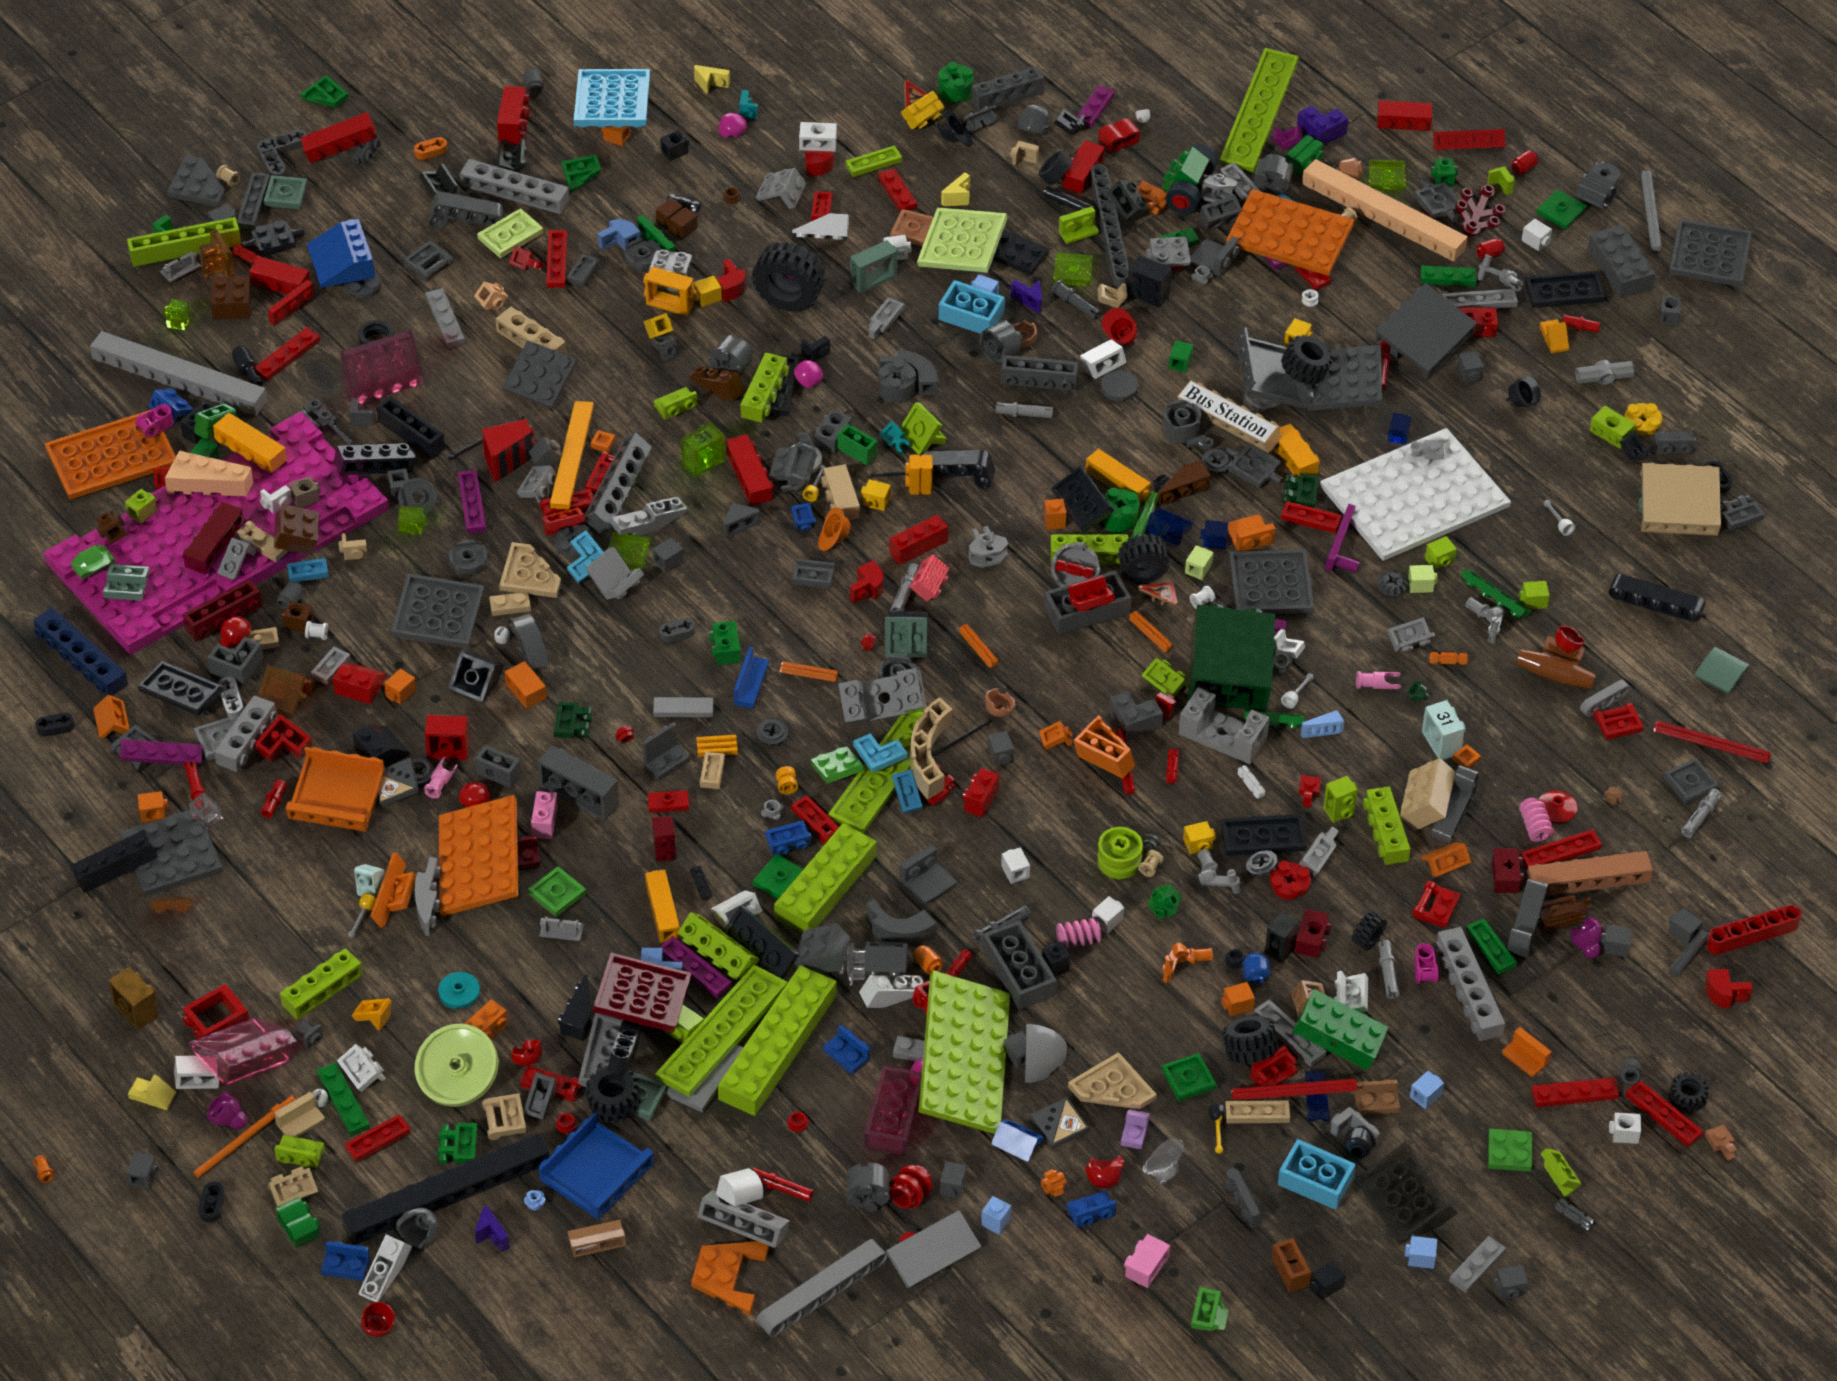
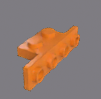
M392 853L371 912L372 919L380 928L386 926L390 912L407 909L415 887L416 874L414 872L404 874L406 863L398 853Z

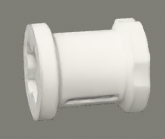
M1204 586L1200 592L1190 595L1189 599L1196 609L1197 604L1205 605L1208 602L1215 601V594L1209 586Z
M307 621L305 638L317 637L322 640L327 639L328 623L315 624Z

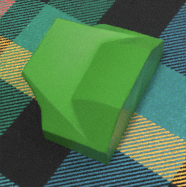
M94 545L78 553L71 562V566L80 579L83 580L116 562L105 546Z
M1199 1287L1191 1328L1214 1331L1215 1329L1225 1330L1229 1310L1221 1300V1291Z

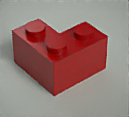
M281 714L254 743L256 752L271 763L284 748L300 760L305 755V747L311 748L313 745L312 738Z

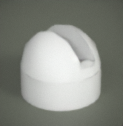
M1146 109L1135 112L1137 121L1140 123L1149 121L1150 110Z
M502 626L498 627L494 633L495 641L499 644L507 643L510 640L509 630Z
M319 1088L312 1092L315 1097L316 1107H324L328 1104L329 1098L325 1090Z

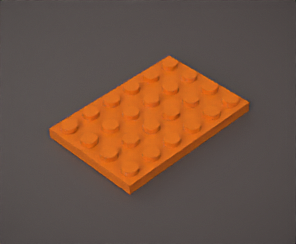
M1252 189L1242 208V212L1239 213L1226 239V243L1233 236L1239 239L1238 247L1241 250L1329 276L1354 226L1355 219Z
M148 411L44 443L69 500L153 474L154 467H171L176 456L164 431L152 438H147L144 436L143 430L135 424L137 417Z
M514 795L439 815V866L441 867L439 877V900H441V904L439 905V913L442 917L518 897L517 799Z

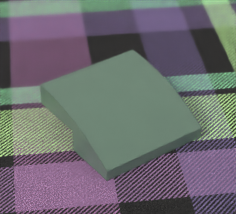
M111 564L107 572V582L103 590V598L142 601L148 582L149 567Z
M885 617L884 656L927 657V618Z
M1714 647L1694 675L1695 678L1730 695L1736 683L1740 682L1750 665Z

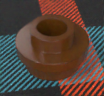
M729 187L723 193V200L729 204L737 203L741 199V193L735 187Z

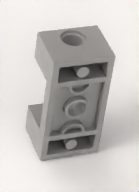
M913 668L898 671L895 676L866 682L854 680L839 683L845 723L852 726L924 711L927 708L921 671ZM883 693L890 695V700L886 704L880 702V696Z
M1197 688L1180 714L1179 735L1251 764L1268 737L1270 717L1251 710L1246 718V723L1214 710L1216 695ZM1225 731L1228 734L1220 735L1219 732Z

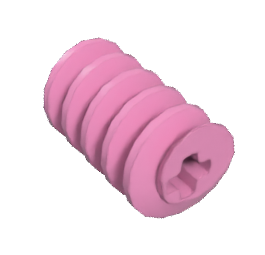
M1536 798L1524 800L1520 804L1519 810L1524 819L1523 821L1530 840L1540 842L1550 838L1554 834V829L1549 821L1550 818L1547 815L1548 812L1545 809L1544 802L1538 801Z
M1090 918L1088 923L1085 919H1082L1080 924L1078 921H1073L1072 926L1069 922H1066L1064 927L1061 923H1058L1056 926L1058 942L1061 941L1066 949L1069 948V942H1072L1073 946L1076 947L1077 941H1080L1082 946H1084L1086 939H1088L1090 945L1093 944V938H1096L1097 942L1101 943L1098 920L1095 922L1093 918Z

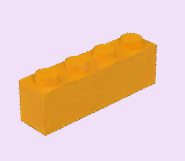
M230 413L213 425L214 437L219 443L225 444L232 451L241 454L245 459L254 462L261 469L267 470L271 474L287 461L286 448Z

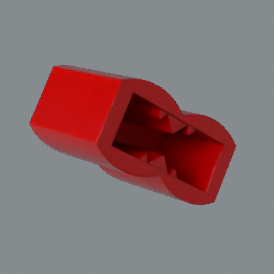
M1122 119L1115 124L1103 126L1098 132V140L1109 153L1121 150L1123 147H1129L1140 141V131L1130 119Z

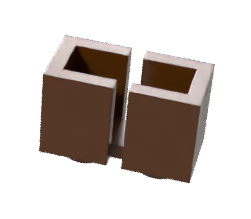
M670 198L656 209V223L670 230L673 235L683 240L697 229V215L687 208L683 209L681 204Z

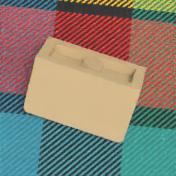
M311 1092L274 1112L276 1125L284 1135L298 1137L325 1121V1117L316 1107L315 1097Z

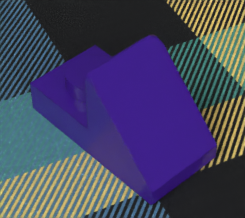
M1017 280L1011 283V297L1037 313H1041L1042 294L1040 281L1036 282L1031 288Z
M485 1206L482 1209L475 1230L476 1244L490 1238L493 1245H498L503 1252L510 1248L509 1236L490 1209Z

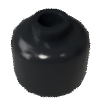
M1355 1127L1350 1129L1346 1133L1344 1140L1346 1154L1355 1159L1367 1157L1372 1149V1135L1364 1128Z

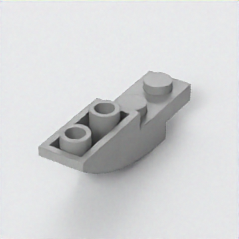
M677 496L647 503L644 510L612 517L610 524L619 535L632 533L634 537L669 524L687 512L688 508Z
M429 857L426 872H417L415 880L417 915L426 936H430L431 929L436 926L437 918L435 914L439 912V905L441 904V900H438L436 883V879L440 877L441 867L438 866V858Z

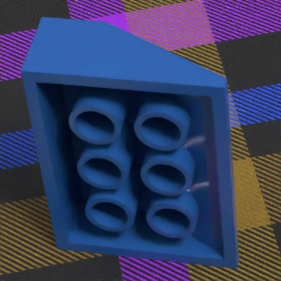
M359 219L340 222L307 244L321 288L375 277L373 259Z

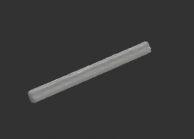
M1649 170L1642 171L1641 178L1651 250L1660 251L1661 238L1652 173Z

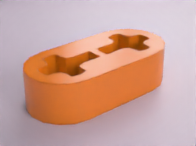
M442 137L419 142L414 146L415 157L419 160L445 154L448 150L447 141Z

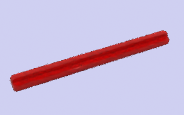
M1656 721L1654 725V731L1657 733L1760 762L1768 763L1771 756L1769 751L1662 721Z
M1356 1079L1233 1088L1231 1094L1232 1099L1238 1101L1357 1091L1358 1086Z

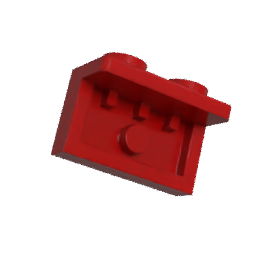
M1104 576L1068 586L1070 604L1079 612L1089 611L1096 606H1106L1109 602L1115 601L1114 593L1107 588Z

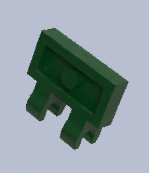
M1300 473L1299 477L1286 475L1282 503L1286 504V501L1296 502V504L1314 508L1319 476Z
M559 702L553 732L554 738H574L575 734L585 738L589 737L590 729H588V722H592V708L588 706L579 707L578 702ZM577 718L581 719L584 722L577 723Z

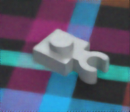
M1424 440V444L1418 441L1411 442V456L1418 457L1424 455V459H1444V441Z

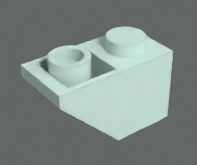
M367 864L355 867L357 895L362 896V894L367 893L377 898L385 875L384 869Z

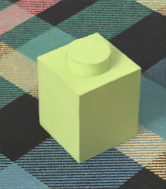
M1196 545L1186 560L1185 574L1203 580L1212 566L1213 552Z
M1433 565L1409 566L1408 583L1410 593L1433 592L1434 584L1438 583L1437 573H1434Z

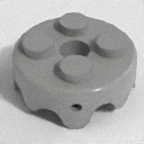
M1081 542L1062 546L1055 553L1051 561V575L1059 587L1086 580L1087 578H1084L1082 575L1079 577L1068 574L1066 571H1057L1056 564L1058 560L1066 561V563H1077L1082 565L1083 568H1093L1094 573L1092 577L1098 576L1100 572L1097 554Z

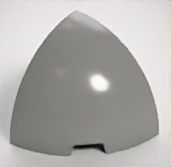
M1026 1024L1025 1083L1044 1080L1056 1068H1061L1066 1059L1067 1045L1063 1037L1052 1029L1040 1025Z

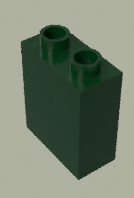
M1216 603L1208 605L1197 604L1192 626L1187 702H1189L1197 690L1198 685L1202 684V686H1207V689L1203 690L1216 695L1215 706L1266 712L1272 689L1275 614L1264 613L1256 608L1238 610L1225 608ZM1218 686L1217 691L1210 690V687Z

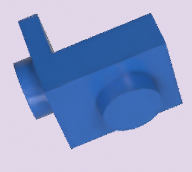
M810 503L791 506L795 529H801L802 531L811 530L816 524V518L813 517Z

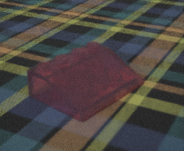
M412 330L340 352L344 390L350 402L351 399H359L360 404L423 384L422 370Z
M255 1017L188 1043V1046L224 1085L292 1060L297 1040L284 1027Z

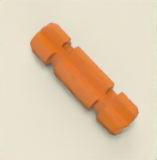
M1430 652L1429 662L1431 664H1438L1440 662V664L1459 663V665H1466L1468 663V654L1459 653L1457 655V653L1441 652V654Z

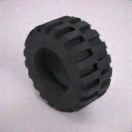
M777 242L767 246L762 251L752 270V282L762 299L765 298L768 304H773L776 308L780 310L785 309V311L789 312L792 310L798 312L813 306L826 280L825 269L821 265L819 258H816L812 251H807L806 247L797 246L793 242L791 244L788 242H781L779 244ZM784 274L789 275L793 279L786 277Z

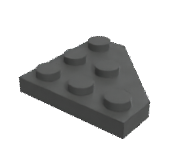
M186 155L167 190V196L219 207L225 196V190L203 158Z

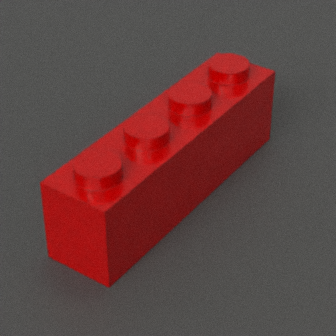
M366 112L302 136L301 140L304 153L310 163H314L377 139L374 122L369 113Z
M748 435L727 439L726 454L750 506L772 501V492L775 491L772 481L768 480L767 469L762 467L761 456L756 454L754 442L750 441Z

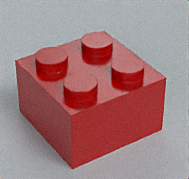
M427 715L425 727L427 759H442L446 756L445 759L467 760L470 743L467 716Z

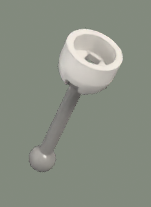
M1545 500L1543 505L1549 508L1559 521V531L1564 536L1570 535L1575 529L1573 522L1569 519H1562L1551 506V502Z
M1307 674L1306 679L1295 692L1288 691L1282 696L1281 702L1285 707L1292 709L1298 703L1297 694L1309 681L1314 679L1313 674Z

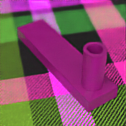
M1348 503L1329 553L1325 570L1332 571L1335 565L1354 573L1357 571L1358 561L1338 555L1356 507Z

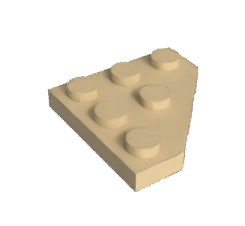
M512 542L499 585L500 591L528 592L531 595L557 598L561 578L552 572L547 562L537 555L535 549L530 544Z
M1119 1052L1068 1082V1088L1083 1102L1141 1109L1157 1099V1094Z

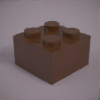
M249 276L212 277L211 310L213 319L250 318L251 284Z
M281 504L275 517L274 548L312 555L318 542L319 512Z

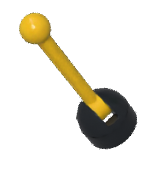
M1220 1104L1209 1107L1210 1119L1216 1122L1217 1146L1215 1147V1152L1218 1154L1223 1152L1220 1122L1225 1119L1226 1115L1225 1106Z

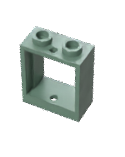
M886 240L850 257V283L860 294L897 277V248ZM885 260L884 266L866 273V268Z

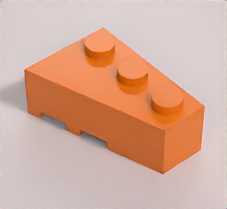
M1099 715L1073 740L1078 757L1122 779L1135 767L1130 748L1119 736L1112 732V729L1103 722Z

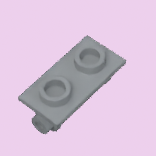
M188 252V254L180 257V261L176 259L165 264L160 273L171 283L200 268L201 265L195 260L197 259L196 253Z
M548 917L541 918L539 937L580 941L584 924L579 923L578 920L559 921V919Z

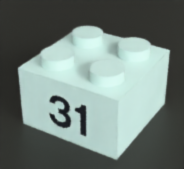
M1445 700L1425 707L1422 733L1437 758L1444 760L1453 757V754L1460 750L1464 744L1463 737L1466 728L1464 723L1458 719L1455 708L1451 707L1449 702Z

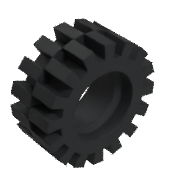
M1374 911L1366 913L1364 918L1360 919V923H1357V928L1353 930L1352 942L1366 951L1372 949V946H1375L1376 942L1381 939V935L1385 933L1383 931L1387 928V920Z
M1684 1072L1683 1076L1680 1073L1677 1077H1674L1669 1092L1671 1103L1674 1102V1107L1680 1106L1681 1111L1686 1108L1687 1112H1691V1109L1694 1112L1698 1111V1108L1701 1110L1707 1102L1709 1085L1706 1084V1079L1701 1080L1702 1076L1698 1074L1696 1077L1694 1072H1691V1075H1688V1072ZM1684 1088L1693 1089L1697 1093V1095L1688 1096L1684 1094L1681 1090Z

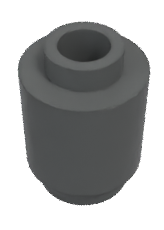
M536 69L527 70L523 74L526 90L531 95H539L544 88L541 74Z
M288 582L278 595V606L284 609L287 608L290 601L298 603L304 595L302 585L298 582Z
M1633 1058L1622 1062L1620 1067L1622 1080L1627 1084L1638 1083L1642 1077L1640 1062Z

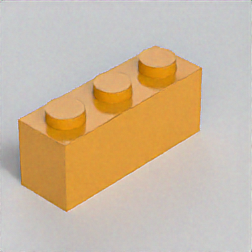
M1292 424L1280 427L1282 438L1273 449L1295 477H1299L1300 473L1308 475L1318 474L1319 457L1316 454L1314 455L1309 444L1301 438L1299 431L1295 430Z

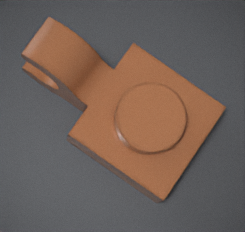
M1724 1124L1705 1131V1138L1715 1152L1721 1150L1727 1161L1736 1158L1734 1152H1737V1149L1734 1145V1138Z

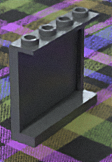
M1425 283L1421 288H1416L1409 300L1403 301L1397 312L1391 313L1385 324L1379 325L1376 330V341L1378 342L1382 338L1422 370L1421 376L1428 380L1475 332L1477 323Z
M1244 327L1241 333L1236 336L1235 343L1238 349L1245 394L1305 409L1314 397L1312 385L1310 383L1307 385L1303 382H1297L1296 379H1292L1283 369L1281 359L1287 347L1248 337L1247 328Z

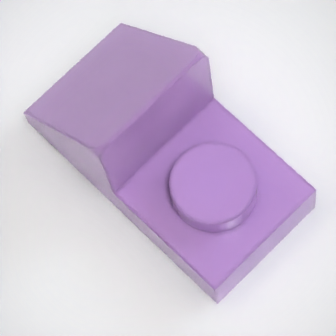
M1133 1109L1128 1110L1121 1146L1142 1149L1150 1113Z

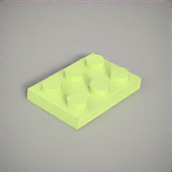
M520 208L477 235L478 239L501 259L511 253L515 246L521 247L544 232L543 227Z

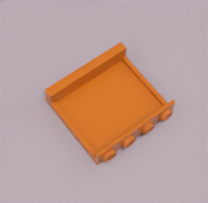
M305 747L306 757L292 802H287L286 806L288 819L366 832L385 772L383 760L376 757H362L358 754H344L335 750L326 751L317 747Z

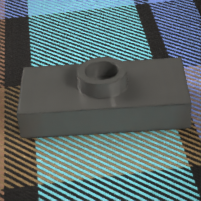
M582 254L566 277V282L584 287L599 265V259Z

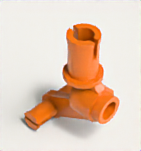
M1182 943L1174 944L1169 956L1165 957V964L1162 966L1164 973L1163 982H1171L1177 962L1182 963L1187 960L1191 964H1195V962L1212 961V948L1194 950V948L1187 949Z

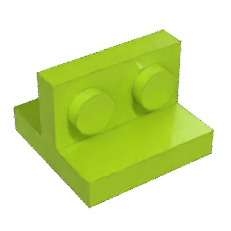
M915 402L900 426V429L906 434L903 439L911 443L912 448L918 455L922 452H927L931 444L944 445L947 440L939 431L943 425L921 403Z

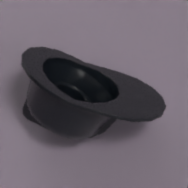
M946 110L945 117L937 123V128L942 137L949 142L960 141L968 147L972 146L973 140L971 135L960 123L957 116L951 110Z
M1531 376L1517 379L1509 386V397L1506 401H1511L1515 407L1519 408L1537 404L1541 398V391L1537 381Z

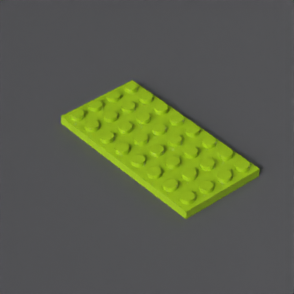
M933 970L930 974L919 1100L920 1113L989 1133H996L1002 1114L1006 1059L1004 1039L1007 1038L1010 993Z

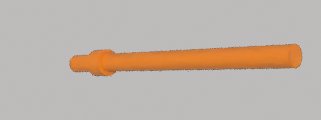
M291 1095L281 1104L273 1106L267 1115L193 1171L194 1175L200 1178L275 1119V1111L296 1099Z

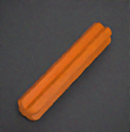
M1134 611L1129 615V620L1165 653L1172 650L1173 644L1138 611Z
M968 624L959 628L960 634L989 668L997 666L998 659Z
M785 661L780 665V672L831 682H836L838 678V671Z

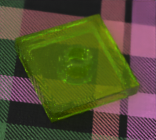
M1369 159V187L1377 190H1405V161Z
M1056 252L1053 283L1062 280L1064 284L1090 286L1093 255Z
M612 532L608 548L614 547L629 569L640 568L643 570L650 545V537L629 534L619 535Z

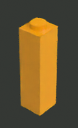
M1097 449L1086 458L1085 471L1109 488L1123 489L1136 493L1139 504L1147 500L1151 493V483L1100 449Z
M655 870L645 873L646 888L660 943L666 942L672 936L680 940V934L677 933L680 926L666 871Z

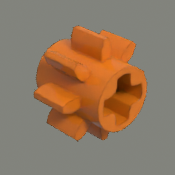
M1053 1169L1045 1172V1178L1041 1180V1186L1045 1194H1051L1054 1197L1064 1194L1063 1189L1067 1187V1181L1063 1173H1057Z

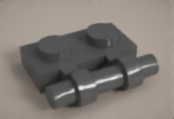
M1741 495L1736 497L1735 500L1729 502L1726 500L1720 503L1721 518L1730 531L1764 519V512L1755 501L1751 502L1750 495L1744 497Z

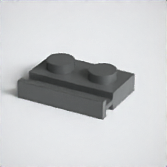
M796 559L792 584L831 589L835 563Z

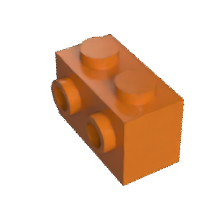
M491 999L464 1024L480 1029L492 1040L508 1025L507 1010Z

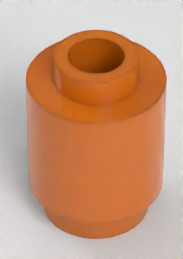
M922 945L914 951L913 958L915 963L928 975L933 970L939 972L942 969L943 960L930 947Z

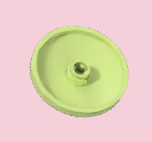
M468 1024L444 1026L433 1032L421 1045L415 1060L416 1080L422 1091L438 1104L450 1107L470 1104L482 1097L492 1086L499 1064L497 1050L491 1039L474 1026Z

